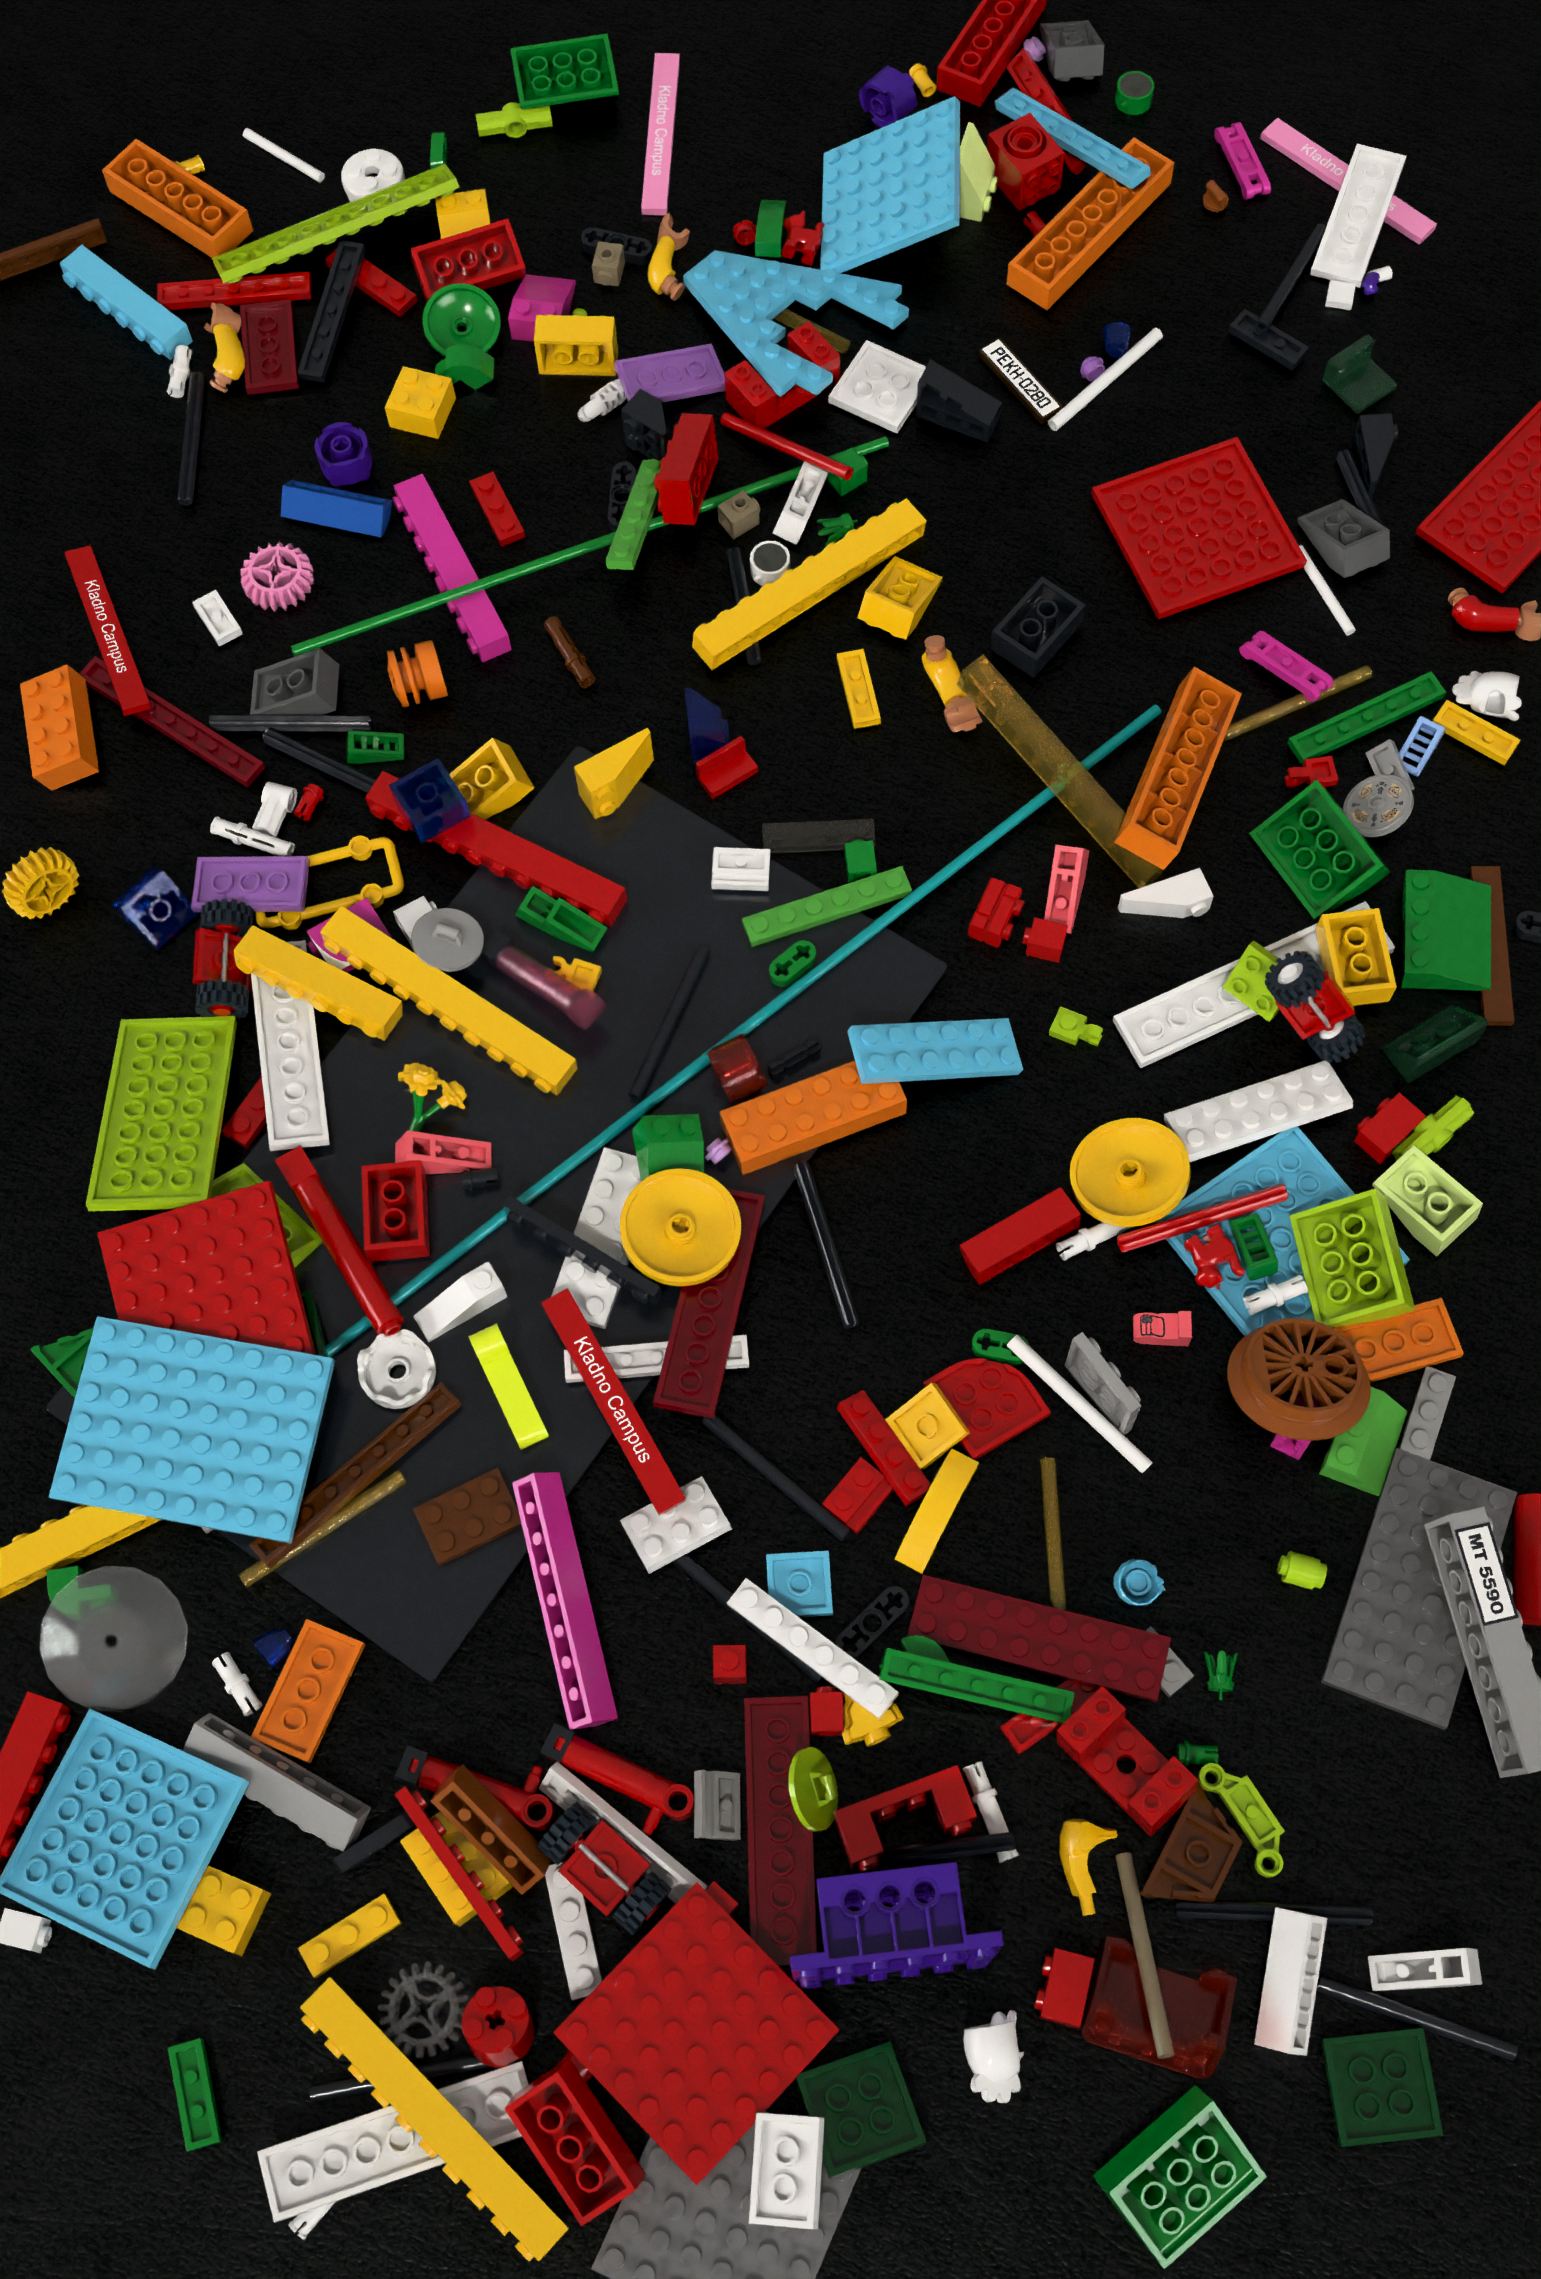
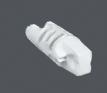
M619 378L609 382L590 396L591 401L579 409L578 417L581 421H591V419H594L599 414L605 416L625 401L627 397Z

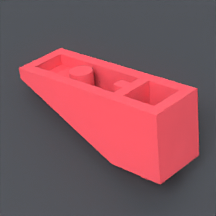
M1056 845L1044 920L1068 925L1067 933L1072 934L1085 881L1089 850Z
M407 1131L395 1143V1163L421 1160L426 1174L461 1173L467 1171L466 1168H469L470 1171L491 1168V1142Z

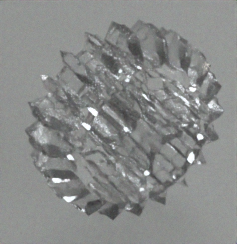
M429 1962L425 1963L423 1973H421L418 1964H412V1976H409L406 1970H400L399 1974L403 1981L399 1983L391 1978L389 1983L395 1988L394 1992L391 1993L385 1990L382 1992L383 1997L390 1999L389 2005H379V2010L388 2011L389 2016L379 2019L380 2024L387 2025L391 2023V2027L384 2034L388 2038L397 2034V2037L393 2040V2044L397 2048L406 2042L403 2048V2053L406 2055H410L414 2046H416V2057L419 2058L424 2056L425 2047L428 2048L430 2056H436V2044L438 2043L444 2051H447L449 2049V2044L446 2041L448 2036L454 2041L459 2040L460 2037L453 2031L455 2026L462 2029V2021H458V2017L463 2015L465 2008H460L459 2004L469 2000L468 1995L457 1996L456 1994L464 1988L462 1982L451 1985L456 1977L454 1972H450L442 1978L445 1967L438 1965L434 1974H432L433 1967ZM432 1981L438 1983L444 1991L430 1997H425L416 1984ZM408 1991L411 2005L409 2011L399 2020L400 2001L405 1992ZM419 2000L425 2004L433 2003L427 2010L430 2020L425 2019V2016L422 2015L416 2017L417 2013L421 2010ZM449 2000V2017L445 2026L441 2029L437 2018L438 2011ZM421 2022L430 2030L433 2036L426 2039H415L404 2029Z

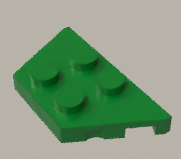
M94 1328L82 1331L76 1336L59 1338L56 1343L43 1347L36 1345L30 1349L74 1398Z

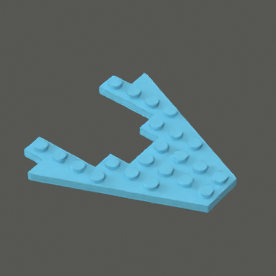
M715 250L683 275V284L780 397L795 384L818 395L833 380V373L777 345L785 337L786 328L775 323L772 319L795 300L817 310L832 298L891 329H895L909 316V308L895 301L902 294V285L841 274L833 269L822 271Z

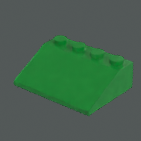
M608 34L510 48L521 110L619 95Z
M1315 780L1249 833L1314 920L1319 919L1322 914L1333 911L1367 891L1391 872L1328 790L1318 780Z
M1406 870L1402 902L1401 988L1491 990L1490 885L1436 870Z
M1196 2085L1093 2175L1110 2201L1163 2269H1166L1267 2178L1214 2101Z

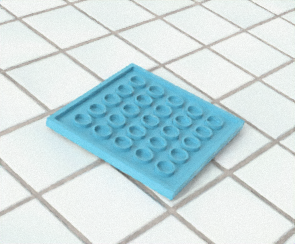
M956 96L824 153L822 222L825 225L821 241L820 270L833 269L837 273H843L960 225V102Z
M1298 1126L1280 1132L1183 1199L1169 1214L1153 1222V1224L1272 1186L1285 1185L1288 1192L1286 1201L1166 1239L1196 1276L1198 1268L1194 1264L1191 1253L1186 1252L1184 1243L1187 1239L1197 1235L1200 1241L1206 1244L1202 1239L1208 1234L1206 1231L1219 1224L1224 1232V1236L1232 1242L1239 1258L1240 1266L1244 1269L1229 1221L1258 1213L1278 1259V1272L1274 1275L1250 1281L1246 1272L1241 1277L1235 1275L1231 1271L1229 1262L1215 1266L1219 1269L1223 1281L1220 1282V1289L1205 1287L1244 1337L1256 1329L1281 1319L1303 1318L1315 1321L1308 1293L1286 1300L1280 1307L1274 1305L1252 1316L1248 1313L1250 1308L1246 1309L1243 1297L1267 1289V1286L1271 1283L1277 1285L1299 1274L1303 1277L1301 1282L1305 1281L1289 1215L1355 1195ZM1255 1227L1241 1230L1240 1232L1241 1234L1250 1231H1254L1256 1229ZM1259 1238L1246 1241L1245 1244L1259 1241ZM1399 1247L1403 1264L1405 1266L1410 1259ZM1259 1250L1249 1254L1254 1255L1263 1252V1250ZM1286 1335L1293 1345L1292 1336Z
M89 1709L0 1876V1893L155 1970L250 1782Z

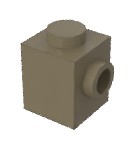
M598 241L592 263L594 283L619 286L625 265L624 247L621 244Z
M744 490L717 506L718 521L733 540L760 524V506L754 497L750 498Z

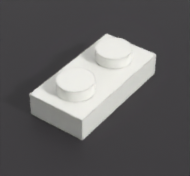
M216 590L192 602L218 646L243 634Z

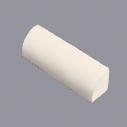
M1275 1907L1255 2045L1287 2054L1307 2056L1327 1918Z

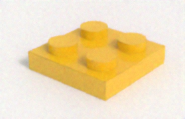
M930 1383L885 1419L920 1470H924L970 1434V1431L936 1383Z

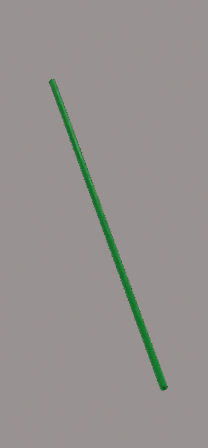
M884 436L853 447L858 455H866L888 447L889 442L887 437ZM845 451L833 454L828 457L833 459ZM802 466L703 501L699 513L716 508L719 504L743 490L750 496L795 480ZM662 515L652 518L648 531L668 525L663 522ZM616 531L292 645L291 650L295 657L612 544Z

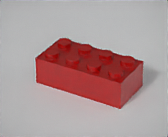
M508 218L411 248V259L426 302L436 291L447 285L464 283L486 290L525 277V265Z
M682 413L678 424L674 425L673 438L668 441L667 454L665 457H662L661 470L655 475L654 480L655 490H659L658 511L662 512L665 524L695 525L719 459L713 415Z
M567 2058L518 2091L504 2107L581 2226L636 2191L646 2175L570 2058Z

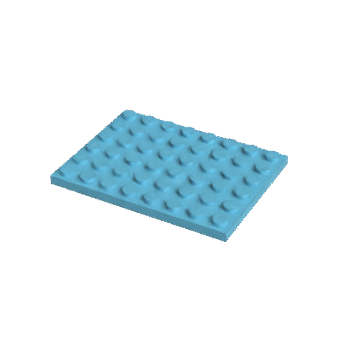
M97 1316L49 1498L292 1544L335 1360L324 1356Z

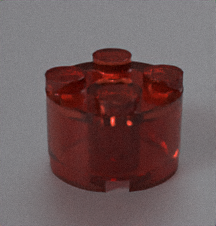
M743 1034L711 1048V1051L706 1053L730 1103L735 1100L739 1101L768 1086L764 1074L760 1072L759 1063Z

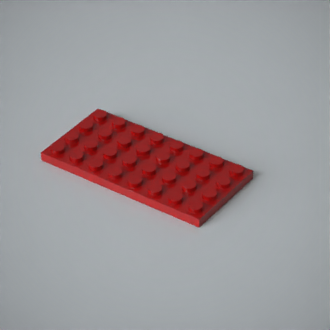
M1541 401L1434 509L1416 530L1418 536L1502 594L1541 554Z

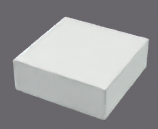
M1330 280L1325 306L1351 310L1356 284Z

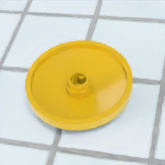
M1124 1118L1099 1126L1081 1141L1074 1152L1070 1164L1072 1189L1081 1207L1095 1219L1119 1227L1146 1225L1169 1214L1185 1196L1191 1176L1188 1153L1180 1138L1166 1126L1142 1118Z
M668 1169L645 1178L628 1195L620 1217L621 1243L630 1262L648 1278L670 1286L696 1285L718 1275L734 1257L741 1236L740 1213L730 1192L713 1177L691 1169Z

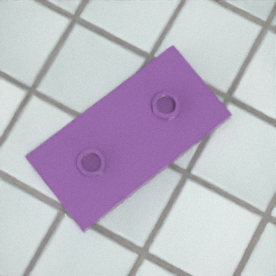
M712 344L616 360L614 363L615 371L628 402L640 388L662 402L725 391L724 371Z
M308 856L197 857L191 909L194 912H201L202 906L208 901L212 903V900L217 899L219 902H222V899H227L228 902H231L233 899L237 900V903H246L245 906L249 905L253 912H304L310 859Z

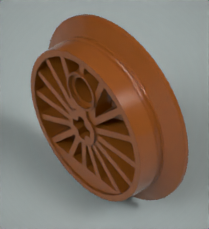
M1287 1318L1271 1322L1242 1338L1233 1349L1228 1362L1227 1379L1229 1388L1242 1411L1263 1428L1287 1438L1312 1441L1329 1439L1343 1434L1361 1420L1370 1401L1371 1387L1369 1376L1355 1348L1338 1331L1317 1321L1303 1318ZM1286 1335L1292 1336L1293 1345ZM1301 1336L1310 1337L1305 1353ZM1315 1340L1323 1342L1324 1344L1311 1355ZM1331 1349H1334L1336 1351L1334 1353L1327 1354ZM1280 1384L1271 1392V1386ZM1288 1389L1292 1391L1288 1402L1279 1399ZM1298 1394H1302L1304 1407L1294 1405ZM1312 1395L1314 1396L1320 1407H1314ZM1329 1397H1330L1331 1399H1333L1334 1401H1336L1337 1403L1333 1404V1403L1331 1402V1400L1329 1399Z

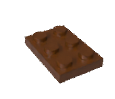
M498 1468L413 1508L439 1566L522 1526L518 1509Z

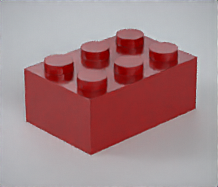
M422 1161L361 1166L364 1251L370 1262L430 1257L427 1175Z

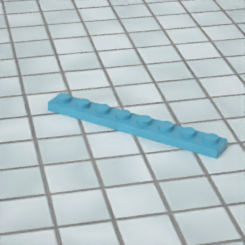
M1015 88L1010 89L995 101L996 110L1013 120L1031 113L1059 147L1130 189L1135 188L1151 175L1150 166Z

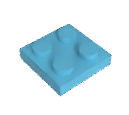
M829 1551L766 1554L768 1595L799 1618L833 1616Z

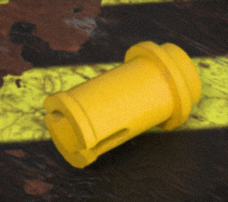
M918 63L910 68L909 74L920 89L923 97L931 96L937 87L928 76L926 66Z
M199 155L180 163L178 161L174 162L192 175L205 171L203 161Z

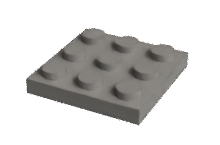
M1081 1332L1072 1339L1065 1367L1106 1419L1125 1435L1132 1430L1141 1408L1139 1403L1141 1399L1131 1386L1126 1387L1121 1381V1374L1112 1362L1107 1363L1101 1356V1349L1092 1337L1087 1338Z

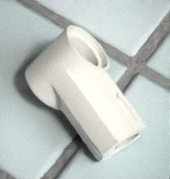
M270 781L267 782L262 791V805L252 826L253 830L277 837L286 813L291 812L295 807L297 801L296 788Z

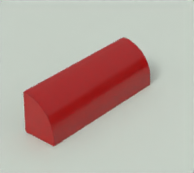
M1060 1187L962 1243L960 1250L967 1267L980 1285L1079 1228L1081 1214Z
M1541 1493L1517 1496L1513 1505V1600L1516 1609L1522 1616L1523 1624L1541 1626Z

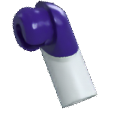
M1390 266L1372 270L1365 275L1361 283V287H1364L1365 295L1377 293L1378 287L1376 283L1392 278Z

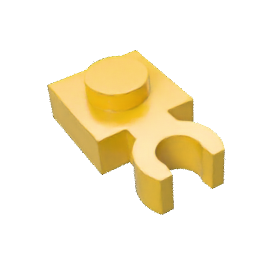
M554 956V965L560 966L561 969L558 971L548 969V977L554 981L565 979V988L592 996L602 973L601 966L574 958L570 965L562 957Z

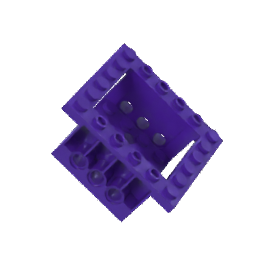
M953 1862L817 1879L824 1952L790 1956L794 1983H801L802 1989H814L822 1987L821 1981L834 1980L835 1985H847L855 1983L854 1977L867 1976L868 1982L886 1980L888 1979L887 1973L900 1972L901 1978L921 1975L920 1969L933 1968L934 1974L954 1971L953 1965L966 1964L967 1970L986 1968L989 1965L988 1963L1004 1945L1002 1931L966 1935L957 1863ZM883 1904H890L893 1907H886ZM849 1908H857L859 1911H851Z

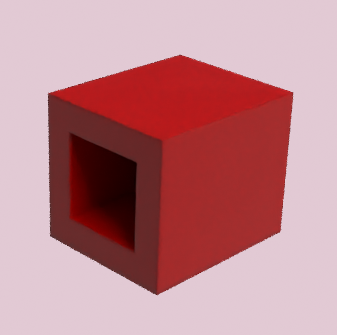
M1034 917L1032 928L1026 927L1022 943L1027 944L1026 955L1059 963L1068 925Z
M745 1645L713 1646V1679L715 1684H747V1651Z
M835 1687L816 1688V1692L810 1693L811 1737L842 1736V1733H844L843 1692H836Z

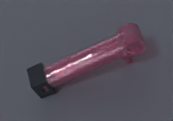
M497 930L483 945L481 956L486 966L500 975L502 973L507 974L565 1012L579 1027L587 1029L605 1010L606 1005L597 994L587 988L581 989L516 947L511 938Z

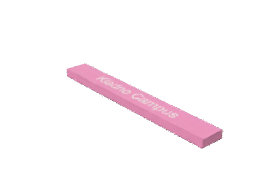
M655 53L641 207L642 215L667 214L680 65L679 54Z
M1276 118L1262 131L1260 139L1340 192L1349 167L1348 164L1279 118ZM1393 195L1384 222L1420 245L1435 230L1437 223Z

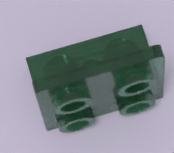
M1368 334L1329 359L1323 377V382L1357 414L1395 390L1397 385L1371 359L1375 340Z

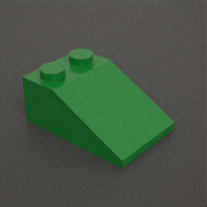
M699 1114L648 1115L641 1117L632 1130L641 1181L652 1174L668 1169L683 1168L704 1173V1140Z

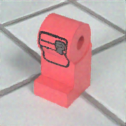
M1179 1311L1178 1314L1138 1313L1133 1316V1340L1136 1343L1188 1347L1192 1339L1191 1311Z

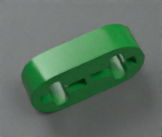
M432 132L431 169L446 164L447 138L445 132Z
M801 940L784 951L770 964L769 976L771 982L776 986L786 987L798 979L815 964V946L809 941ZM808 951L809 958L801 957L798 959V952L806 953ZM786 968H788L787 976H784L783 974L777 976V969L783 971Z
M982 1329L974 1334L972 1350L977 1357L1010 1365L1023 1363L1018 1356L1012 1355V1350L1002 1348L1007 1347L1006 1345L1017 1334L991 1329ZM1018 1335L1024 1342H1026L1029 1345L1028 1341L1023 1336ZM984 1338H989L990 1344L999 1347L989 1346L988 1350H982V1345L977 1342H982Z

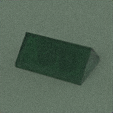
M1450 1005L1382 1046V1049L1404 1079L1410 1083L1479 1041L1488 1025V1021L1479 1015L1455 1005Z

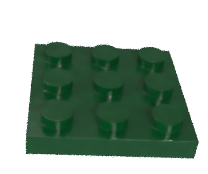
M1423 2028L1321 2039L1339 2147L1443 2136Z
M891 2042L805 2071L795 2078L807 2116L825 2118L822 2159L829 2180L923 2146L927 2142Z

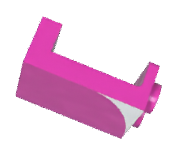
M367 898L347 908V910L392 938ZM331 918L309 929L307 933L311 941L307 945L313 956H320L323 961L346 973L355 969L347 962V957L341 953L335 955L323 945L324 941L320 931Z

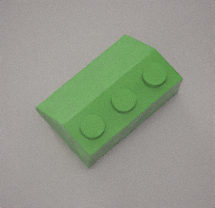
M1371 1387L1370 1401L1365 1414L1350 1430L1331 1438L1319 1474L1379 1497L1407 1410L1384 1391Z

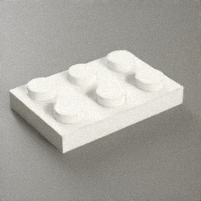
M702 1476L680 1488L686 1501L659 1516L651 1503L620 1520L648 1574L731 1530L730 1523Z
M756 2113L749 2213L750 2224L818 2229L825 2118Z

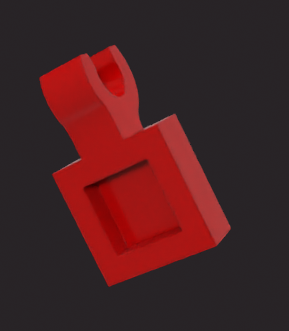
M1332 756L1305 759L1302 764L1303 767L1288 768V775L1284 777L1286 787L1289 788L1299 786L1304 782H1307L1309 786L1315 780H1318L1324 787L1336 786L1338 782Z

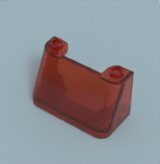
M1107 1936L1102 1948L1086 2010L1082 2036L1095 2045L1192 2077H1210L1214 2073L1225 2050L1237 1978L1227 1975L1222 1970L1212 1969L1204 1972L1199 1980H1195L1156 1967L1174 2050V2056L1159 2059L1157 2057L1138 1962L1135 1960V1949L1123 1938Z

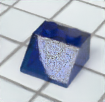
M685 688L693 765H695L699 760L730 743L728 720L722 719L721 708L693 689Z
M154 867L111 904L129 926L157 950L199 913L191 909L192 903L163 870Z

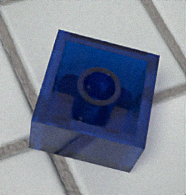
M439 758L389 785L396 805L421 844L471 817L465 798Z

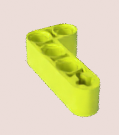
M497 1323L468 1336L520 1449L523 1450L548 1438L549 1435Z

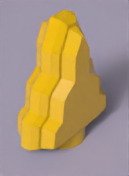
M843 1693L845 1704L843 1706L844 1733H842L845 1745L862 1740L865 1741L867 1747L876 1745L891 1736L888 1728L904 1719L895 1703L891 1704L879 1720Z

